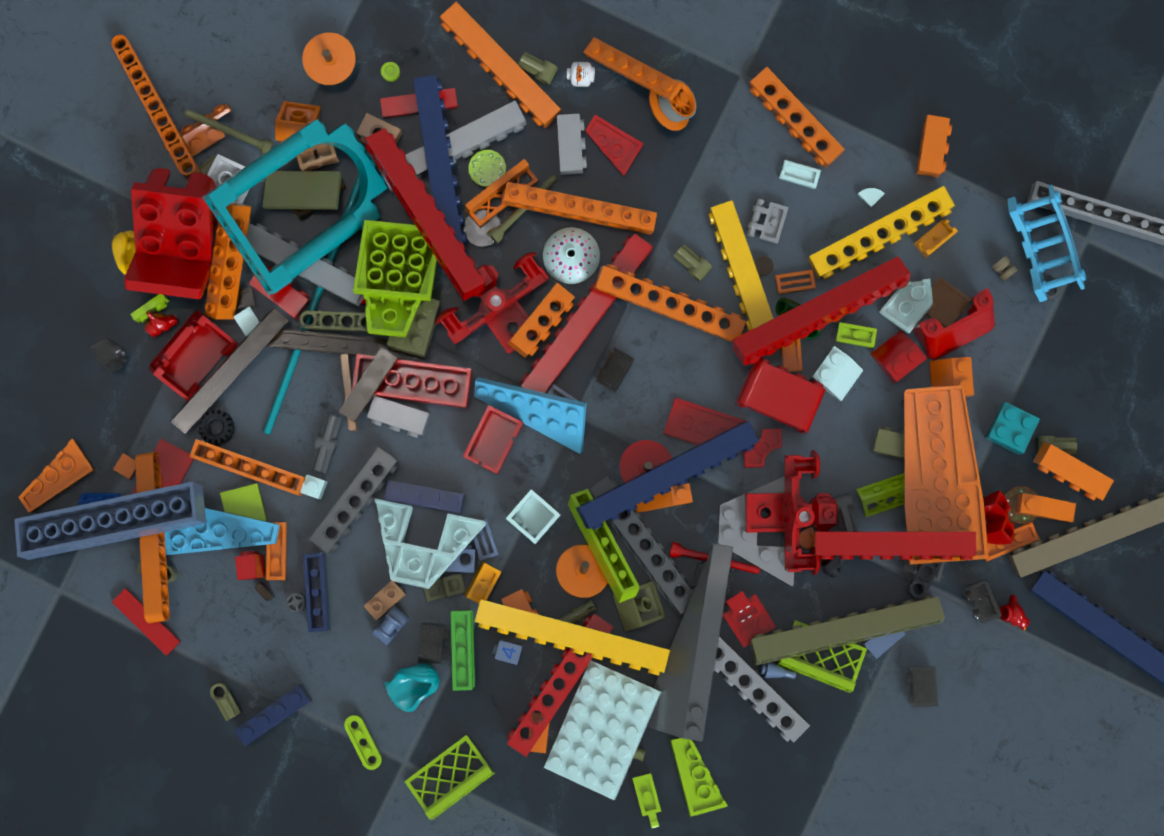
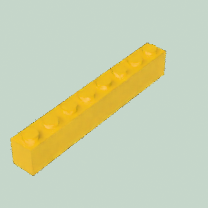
M733 200L711 207L708 218L711 225H715L716 231L714 235L717 243L721 242L723 249L720 252L723 260L728 262L729 267H726L729 278L734 280L733 290L735 295L740 297L741 303H739L741 313L746 314L748 321L745 324L747 330L750 331L774 318Z

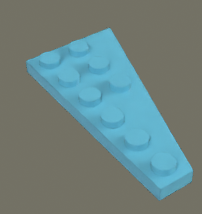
M480 377L475 380V397L522 421L525 425L579 454L583 452L587 403Z
M205 508L206 524L165 532L166 555L276 544L280 524Z

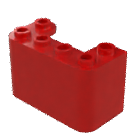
M760 358L751 365L735 405L741 408L750 407L749 410L784 423L788 427L792 428L795 426L797 432L805 435L811 427L826 389L823 388L824 385L820 382L806 381L805 376L798 373L792 375L788 373L787 368L779 365L776 368L770 365V361Z

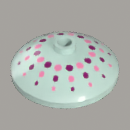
M569 227L558 230L550 236L544 246L543 262L545 268L555 280L561 283H582L595 273L599 265L600 251L598 244L588 232L582 229ZM574 251L575 255L573 257H569L568 252Z

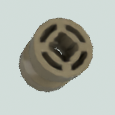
M1007 255L992 266V269L1000 274L1003 282L1018 271V268L1010 263ZM1007 266H1009V268H1008L1007 270H1005L1003 273L1001 272V271L1004 270Z

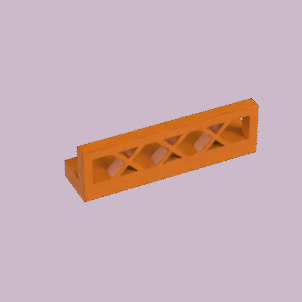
M523 159L465 204V211L481 227L507 207V205H502L507 182L513 183L517 180L516 184H520V177L527 173L532 181L521 185L532 187L539 180L529 169L527 161ZM502 198L501 205L498 207H491L490 200ZM478 209L487 210V215L482 220H479L474 214Z

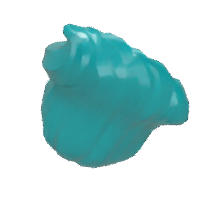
M422 663L399 669L393 679L384 684L388 696L396 707L405 712H413L423 699L437 691L440 678L433 666Z

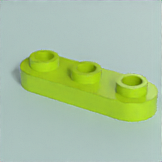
M358 715L348 717L344 727L363 766L369 770L378 768L382 763V756L364 720ZM353 721H356L358 723L357 728L352 727L351 724ZM363 738L367 740L365 746L360 743V740ZM370 756L376 758L375 763L369 761Z

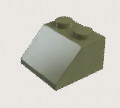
M652 582L640 585L636 597L618 603L615 595H613L625 632L666 618L658 592Z

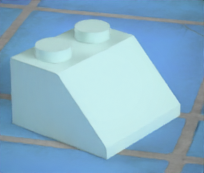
M834 346L810 380L822 383L824 385L823 388L828 393L842 401L863 372V369L851 357Z

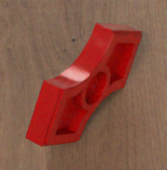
M782 428L762 429V435L759 442L754 445L755 448L744 452V468L764 467L767 455L775 449L782 448Z

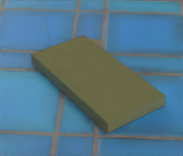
M275 171L266 177L263 208L338 210L342 174L340 171Z

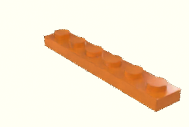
M595 37L583 52L594 61L671 102L682 88L680 82Z

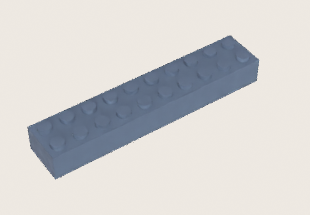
M188 482L16 518L14 522L17 557L31 560L206 524L203 486L195 482Z

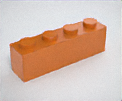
M1043 442L1033 460V463L1038 465V470L1046 474L1048 472L1053 473L1054 479L1062 483L1064 480L1070 483L1068 487L1077 492L1081 489L1085 492L1084 496L1093 501L1096 498L1103 501L1114 482L1113 479L1046 442Z

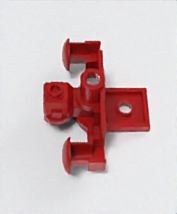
M527 253L515 262L513 270L521 268L526 278L510 290L498 289L496 287L499 273L494 266L482 265L477 268V272H481L485 278L484 290L473 296L481 298L479 312L461 323L454 314L459 308L451 307L438 315L435 325L442 322L448 331V336L456 345L478 328L487 324L509 355L514 349L507 343L516 333H510L507 330V326L513 322L520 329L529 318L518 300L549 279L542 267L539 268L533 259L537 253ZM527 332L526 336L530 340L535 334Z
M815 450L811 451L810 457H802L798 454L785 455V492L745 493V532H785V571L787 572L811 570L812 575H816L820 569V555H816V548L814 546L811 547L810 553H802V549L799 548V530L802 527L812 525L818 532H829L837 524V503L829 493H818L809 502H806L799 494V479H802V473H810L812 479L819 475L821 463L820 457ZM764 507H767L770 511L766 518H762L760 515V511Z

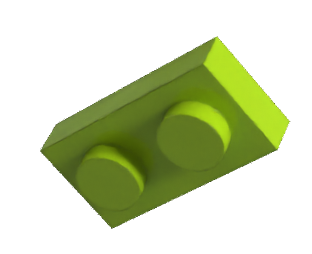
M158 294L130 315L136 322L143 323L150 319L146 311L149 310L153 313L157 310L159 312L167 306L166 303L170 300L166 295Z
M839 322L835 342L874 348L877 329Z

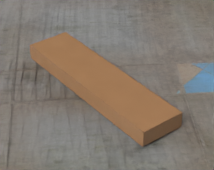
M341 354L346 401L352 390L353 378L350 355ZM347 418L348 429L351 432L358 431V422H353Z

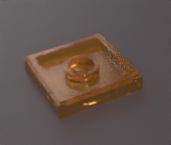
M938 277L931 287L933 305L925 315L939 320L942 326L946 328L956 321L971 298L941 277Z

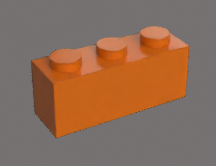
M933 115L925 117L916 174L938 178L941 173L945 172L946 162L944 161V154H947L949 150V143H946L947 136H950L952 131V125L949 124L950 118Z

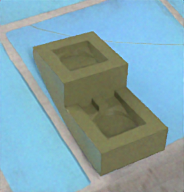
M461 573L437 579L429 589L422 588L426 602L466 592Z

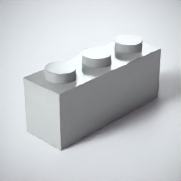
M580 114L557 115L560 175L583 174V168H587L586 156L582 157V149H586L585 138H581V131H584V119H580Z
M377 396L373 397L367 418L371 419L370 423L381 426L383 423L389 425L388 429L400 432V429L408 431L407 435L418 438V435H424L430 414Z

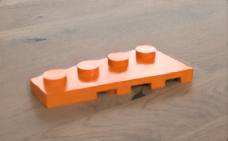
M74 438L68 442V445L56 455V458L44 468L37 479H34L19 496L28 513L34 512L95 471Z

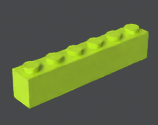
M585 489L570 496L568 507L618 603L636 597L640 586L606 522H602L603 526L596 530L585 528L576 507L593 499L589 489Z

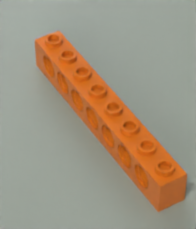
M511 182L506 184L502 204L652 235L654 232L657 212Z
M610 264L602 266L599 271L594 289L730 342H733L734 338L742 334L746 321L742 320L741 315L736 313L726 314L724 313L725 309L718 306L708 307L706 306L707 302L696 299V301L688 299L689 295L678 292V294H675L667 286L661 285L657 287L649 279L643 278L639 280L635 278L636 274L625 271V273L617 271L618 267ZM614 277L621 279L622 284L620 287L613 285L612 280ZM632 284L639 286L638 294L631 292L630 287ZM650 291L656 292L657 299L655 301H651L648 298ZM668 298H672L675 301L673 308L667 307L666 300ZM687 304L692 307L690 315L684 313V307ZM704 311L710 315L708 322L702 320L701 316ZM722 318L726 319L728 323L725 329H722L719 325V321Z

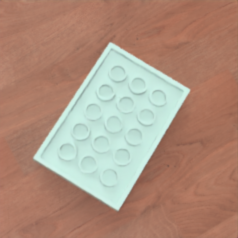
M590 661L544 768L615 800L661 691L594 661Z

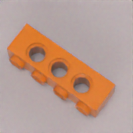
M556 283L507 344L524 358L528 354L532 356L539 348L537 343L540 340L544 342L550 335L548 331L552 325L556 327L562 320L560 315L563 311L568 312L574 305L572 300L575 297L559 283ZM556 303L559 311H553L550 308V304ZM538 318H545L547 320V325H540L538 322ZM533 332L535 340H529L526 333Z

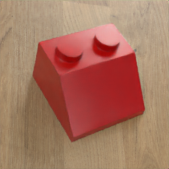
M899 331L870 354L893 384L927 359L919 347L902 331Z

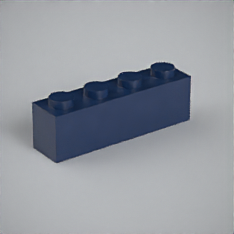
M388 480L384 499L462 514L465 494Z
M325 553L303 554L308 632L329 631L331 629Z
M302 684L298 685L234 731L243 745L247 746L311 702L312 698Z

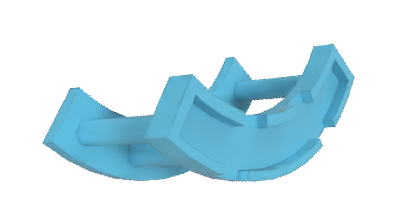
M1048 185L1050 196L1025 204H1018L1015 197L1007 199L1009 214L1017 231H1021L1024 239L1022 245L1026 258H1030L1032 264L1030 273L1033 289L1040 302L1047 300L1046 292H1049V289L1077 281L1082 290L1085 289L1084 281L1087 280L1084 269H1081L1074 240L1060 203L1062 202L1059 191L1055 192L1053 185ZM1050 203L1053 204L1056 211L1055 214L1033 221H1026L1023 215L1025 211ZM1060 221L1064 234L1039 242L1033 241L1030 234L1032 229ZM1064 241L1067 242L1070 255L1044 263L1042 261L1039 262L1037 255L1039 249ZM1072 262L1074 274L1049 282L1044 281L1042 273L1045 270Z

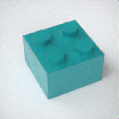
M1001 403L986 433L985 439L1018 455L1024 454L1040 418L1009 403Z

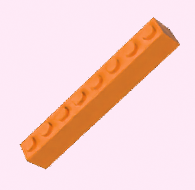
M457 2L440 16L441 27L447 33L450 31L455 36L453 39L460 46L464 45L468 49L466 52L473 60L475 58L479 60L480 67L486 73L490 72L494 76L492 79L498 86L503 85L507 89L505 91L512 100L516 99L520 103L518 106L525 113L529 112L533 116L531 119L538 127L542 125L545 129L557 118V115L561 114V109Z

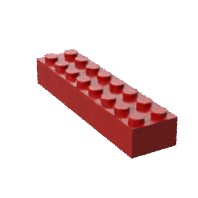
M815 532L816 555H820V559H834V555H840V559H853V555L860 556V559H873V556H880V560H893V556H900V560H913V556H920V560H932V556H940V560H952V556H960V560H972V556H977L976 532Z

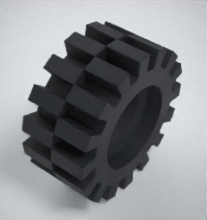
M209 410L208 413H204L203 417L199 419L198 433L202 439L210 444L221 445V443H226L228 439H231V435L234 434L233 428L235 426L232 422L233 419L223 411ZM214 420H220L223 424L222 432L217 435L212 434L209 430V425Z

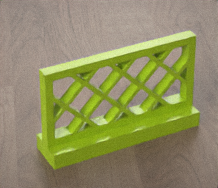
M795 620L794 623H793V626H797V625H802V627L809 626V625H807V624L801 623V622L796 621V620ZM852 643L846 645L850 647L848 649L843 645V651L836 654L833 653L832 648L828 649L831 656L823 660L819 652H815L819 661L814 664L809 663L805 656L806 654L779 660L777 665L851 693L856 685L855 682L867 648ZM851 649L861 651L859 659L852 662L848 651ZM845 653L849 663L840 667L835 656ZM833 658L837 669L829 671L823 662ZM851 665L854 672L852 679L844 677L841 669Z
M466 735L404 782L426 812L425 814L429 820H434L494 775L495 772L485 761L468 735ZM465 741L470 746L469 755L459 754L460 745ZM448 754L455 755L453 767L443 765L444 757ZM458 756L469 757L467 769L457 767ZM471 759H479L483 766L478 770H471ZM432 766L440 767L438 779L428 777L429 768ZM443 768L453 769L451 781L441 779ZM456 770L466 771L464 781H454ZM416 778H423L422 790L415 789L411 782ZM427 779L437 781L436 792L425 791ZM440 781L451 783L448 793H439ZM425 793L435 794L434 803L429 807L424 803Z

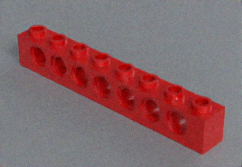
M596 614L592 617L588 615L582 624L586 628L610 633L613 628L612 625ZM566 648L561 656L563 658L561 664L558 665L556 663L550 673L553 676L549 682L545 679L539 688L542 691L539 697L534 696L528 706L531 707L527 714L523 712L517 721L520 723L516 730L512 728L506 737L509 740L507 743L509 746L527 757L592 660V653L586 652L584 657H578L572 652L573 648ZM567 662L575 664L576 668L573 673L565 672L564 665ZM557 678L563 679L565 683L564 687L560 690L553 686V682ZM549 694L553 697L554 702L552 705L546 706L543 704L542 698L544 695ZM534 711L542 713L543 718L541 721L535 722L532 720L531 715ZM522 728H530L532 735L529 738L522 737L520 733Z

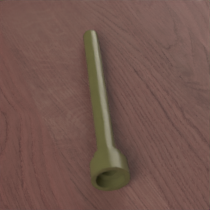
M190 109L185 110V116L258 147L262 154L271 149L273 144L271 140H259Z
M551 175L539 188L548 190L557 181V176ZM517 208L499 227L496 226L489 230L487 235L489 237L492 236L495 239L494 242L498 244L503 239L504 232L526 209Z

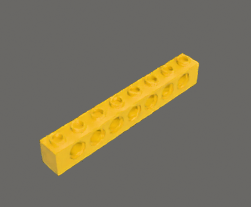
M942 186L812 254L807 260L818 279L821 277L827 279L834 275L833 271L840 268L842 271L851 266L850 262L856 259L859 262L868 257L867 253L871 251L876 253L884 249V244L888 242L893 244L901 240V235L905 233L908 235L918 231V226L924 224L926 227L935 222L934 218L939 215L941 218L952 213L951 209L955 205L945 186ZM928 204H934L936 212L929 211ZM911 213H918L920 220L914 221L911 218ZM900 221L903 224V229H896L894 222ZM877 231H885L886 238L878 237ZM867 239L870 243L869 247H863L860 240ZM846 247L851 248L853 255L846 256L843 249ZM828 256L836 259L835 265L827 263Z

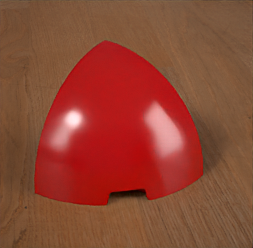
M999 490L983 498L987 543L1005 545L1013 542L1014 523L1009 521L1008 512L1011 511L1006 497Z

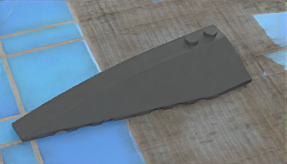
M713 544L669 649L670 653L665 672H660L653 687L661 691V694L647 724L648 728L700 742L705 737L733 546Z

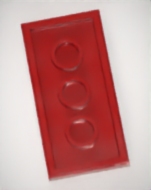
M675 398L663 434L699 445L746 420Z
M160 439L154 452L159 454L157 461L161 469L162 488L181 484L194 459L189 457L190 453ZM135 485L131 494L137 493V485Z

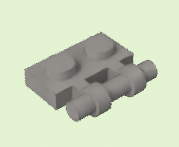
M757 199L756 205H753L752 208L753 215L751 221L747 225V236L754 237L755 231H760V240L778 244L789 207L770 202L767 209L763 208L764 200ZM760 215L766 216L763 225L758 224Z

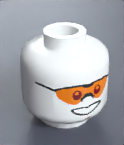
M573 62L571 68H567V80H571L573 86L588 87L591 82H594L595 68L589 62Z

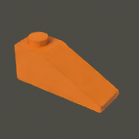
M690 484L670 487V492L664 495L660 493L654 495V500L646 504L643 502L637 504L638 508L635 510L640 513L692 503Z
M1021 493L1018 494L1015 513L1073 523L1076 503Z

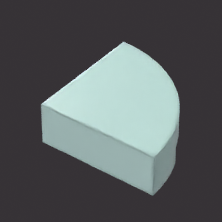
M867 188L857 195L871 208L885 193L876 188Z

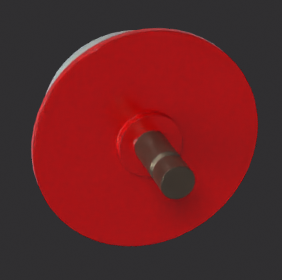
M651 440L635 442L624 451L619 466L621 477L625 483L672 459L669 451L658 442Z

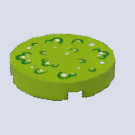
M493 150L477 152L469 163L470 177L475 184L481 187H489L506 173V164L503 157Z

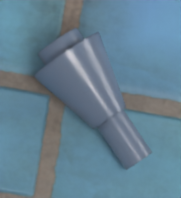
M773 662L761 664L760 674H762L763 679L782 677L795 679L796 671L787 670Z

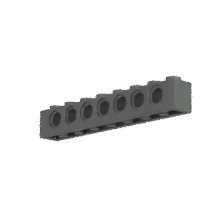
M607 476L591 487L589 491L592 497L595 498L617 487V484L612 478L609 479ZM625 510L624 519L617 518L611 522L608 519L607 522L677 617L683 614L687 609L694 589L687 585V579L683 573L676 570L672 558L665 555L661 543L653 539L650 528L642 524L639 513L636 510L627 513ZM629 525H633L636 527V534H631L629 532ZM640 541L647 542V550H643L640 547ZM652 556L658 557L660 561L658 566L652 563ZM663 572H668L671 575L670 581L664 580ZM675 587H679L682 590L681 597L675 595Z

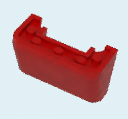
M988 288L971 298L972 306L967 311L968 316L946 328H943L939 320L930 318L913 328L912 331L928 358L933 360L939 359L990 332L994 328V301Z
M196 310L149 365V370L159 380L188 401L199 389L198 384L220 358L230 355L238 343L199 310Z

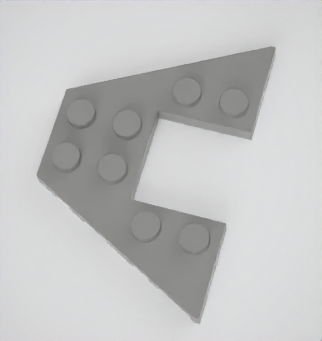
M785 476L748 493L785 492ZM745 494L721 504L719 508L718 544L733 546V553L788 585L793 586L794 572L785 571V547L757 546V532H745Z

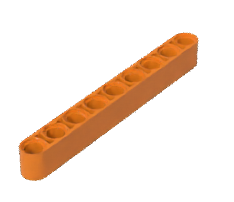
M116 35L111 41L113 50L179 172L186 180H189L192 173H200L196 161L133 45L124 35ZM134 59L132 63L128 64L129 60ZM142 74L139 79H136L138 75ZM150 90L148 94L144 95L145 91ZM159 105L156 110H152L154 106ZM167 120V123L161 126V123ZM172 136H176L173 141H169ZM184 151V154L181 157H178V154ZM193 167L191 172L186 173L188 168Z
M157 452L137 454L135 457L137 493L162 488L161 469L157 461L159 454ZM165 532L140 537L144 617L147 623L168 621L170 617Z

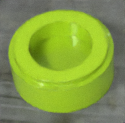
M394 62L385 63L381 68L382 77L388 82L396 81L400 76L399 66Z

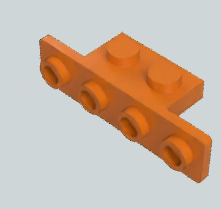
M220 104L213 109L214 112L209 115L204 114V116L216 121L229 113L231 109L228 104ZM196 122L193 125L188 124L180 132L193 156L225 137L223 132L200 122ZM172 136L169 141H173L176 136Z

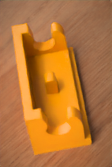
M949 220L940 221L914 243V246L925 259L958 232L955 227H951L948 224Z
M481 561L464 596L480 604L481 599L487 600L501 571Z

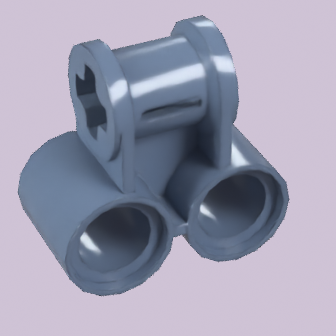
M394 605L383 621L375 628L372 635L388 646L410 617Z

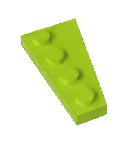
M680 737L670 740L689 816L692 817L727 807L728 805L722 798L693 741Z

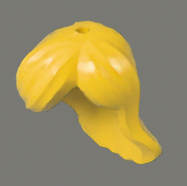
M131 230L118 233L112 240L114 259L119 270L124 275L135 254L134 231Z

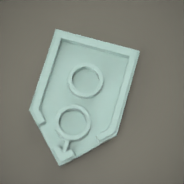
M930 278L917 282L910 281L906 287L898 288L879 313L906 333H910L933 305Z

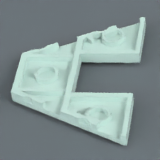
M375 498L390 579L394 582L429 589L486 525L485 521L447 514L438 550L406 544L403 542L413 507Z

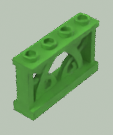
M473 610L451 611L453 691L473 690L475 687Z

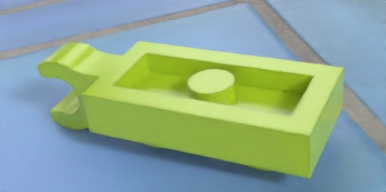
M651 773L633 777L642 816H649L652 828L659 827L656 813L661 812Z

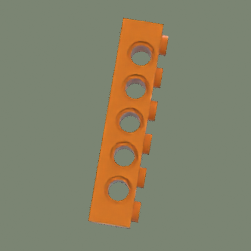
M768 67L750 81V92L756 98L759 97L763 101L762 104L768 111H773L776 115V120L781 125L785 124L789 128V134L802 142L801 146L803 149L815 156L814 160L818 165L827 168L844 152L845 149ZM772 88L774 90V94L767 95L764 89ZM783 101L787 104V108L781 109L777 103ZM797 115L800 121L794 123L791 121L790 116ZM810 129L813 135L808 137L803 133V130ZM819 142L824 143L826 149L819 150L816 144Z
M232 202L226 209L247 238L251 206ZM219 221L216 229L204 315L214 319L234 320L243 257Z
M195 440L190 458L302 496L303 493H300L305 477L201 440Z

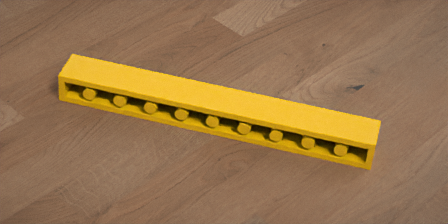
M482 599L480 600L475 622L479 623L478 627L489 630L490 626L498 628L497 632L508 635L509 631L514 632L517 638L525 640L529 636L535 638L534 642L546 645V642L554 643V648L565 650L566 646L573 648L572 652L584 655V652L592 653L591 658L599 660L607 657L611 659L610 663L621 665L622 662L629 663V668L636 670L644 667L648 669V673L658 676L660 672H665L670 653L668 649Z

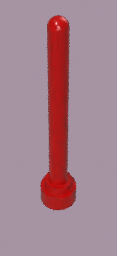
M672 541L669 552L670 557L677 558V556L681 557L682 555L702 561H707L709 556L706 553L683 548L680 543ZM731 560L730 568L754 574L760 573L758 566Z

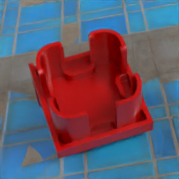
M156 168L149 173L145 183L134 182L131 188L135 254L124 277L125 289L201 299L210 278L214 249L213 232L218 221L202 196L214 189L216 184L206 174L192 173L185 189L169 187L166 184L170 177V170Z

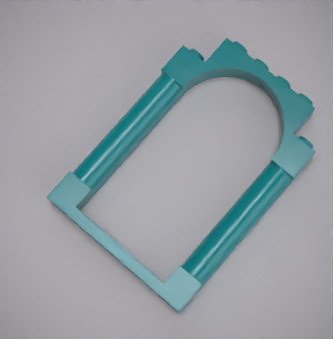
M318 119L309 122L202 196L268 295L277 293L292 282L293 278L359 230H362L364 220L375 221L381 217L377 206L370 200L387 189L385 179L378 174L374 162L367 157L363 145L356 140L352 128L347 126L346 123L339 125L327 134L324 124L319 122ZM320 144L331 145L341 149L353 160L360 175V194L355 206L344 217L268 271L226 207L306 149Z

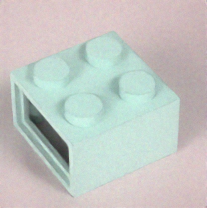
M531 489L506 519L536 544L561 515Z

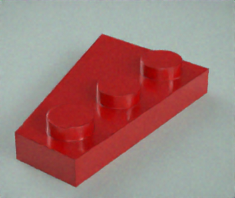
M594 115L585 130L586 134L624 177L644 143L597 115Z

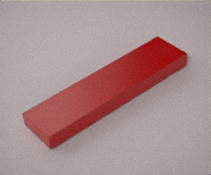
M455 88L439 91L440 99L444 98L445 110L458 108ZM415 94L380 99L383 118L418 114Z
M127 588L112 601L166 656L181 642L162 622L147 623L144 617L143 604Z

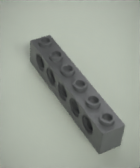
M378 447L309 540L327 554H330L331 551L334 553L341 545L339 543L340 539L343 536L347 537L351 532L352 528L350 526L354 521L358 522L363 516L364 512L362 510L366 505L369 507L375 500L374 494L377 490L381 491L387 484L385 480L389 474L392 476L397 471L399 461ZM376 466L383 467L384 472L381 476L374 474ZM365 481L372 483V488L368 492H365L362 488ZM355 496L360 498V504L357 507L351 505V499ZM342 512H347L349 519L342 523L339 515ZM331 527H335L337 530V535L334 538L328 536V530Z

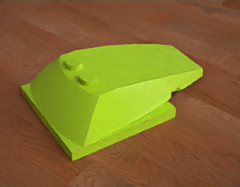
M364 220L353 292L354 294H363L366 300L365 313L367 332L369 334L406 337L421 300L431 301L437 259L415 225Z

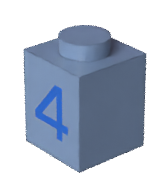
M500 640L499 643H495L492 654L496 655L495 659L518 665L523 645Z

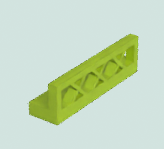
M904 473L856 489L865 517L904 505ZM889 497H896L894 501L886 502ZM874 502L878 503L875 508L868 510L867 505Z

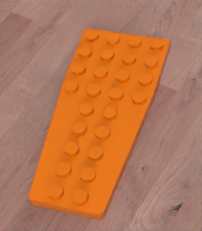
M961 385L907 389L904 392V509L906 532H976L977 556H972V560L989 559L984 501L964 388ZM913 556V560H909V565L965 560H960V556H952V560H940V556H932V560H920V556Z

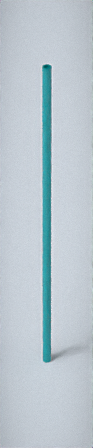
M367 151V152H366L367 157L372 160L371 155H370L369 152ZM359 173L342 217L353 209L361 187ZM340 245L328 254L327 259L333 263ZM316 287L308 311H316L324 290L323 288ZM307 315L304 319V324L311 325L313 316ZM302 326L300 331H309V330H308V329H305V328ZM293 350L263 433L270 435L301 350Z

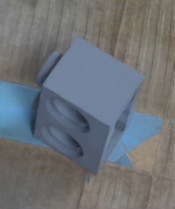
M467 545L444 572L475 573L476 549H472V545ZM464 553H468L471 557L470 563L466 565L460 560L461 555Z

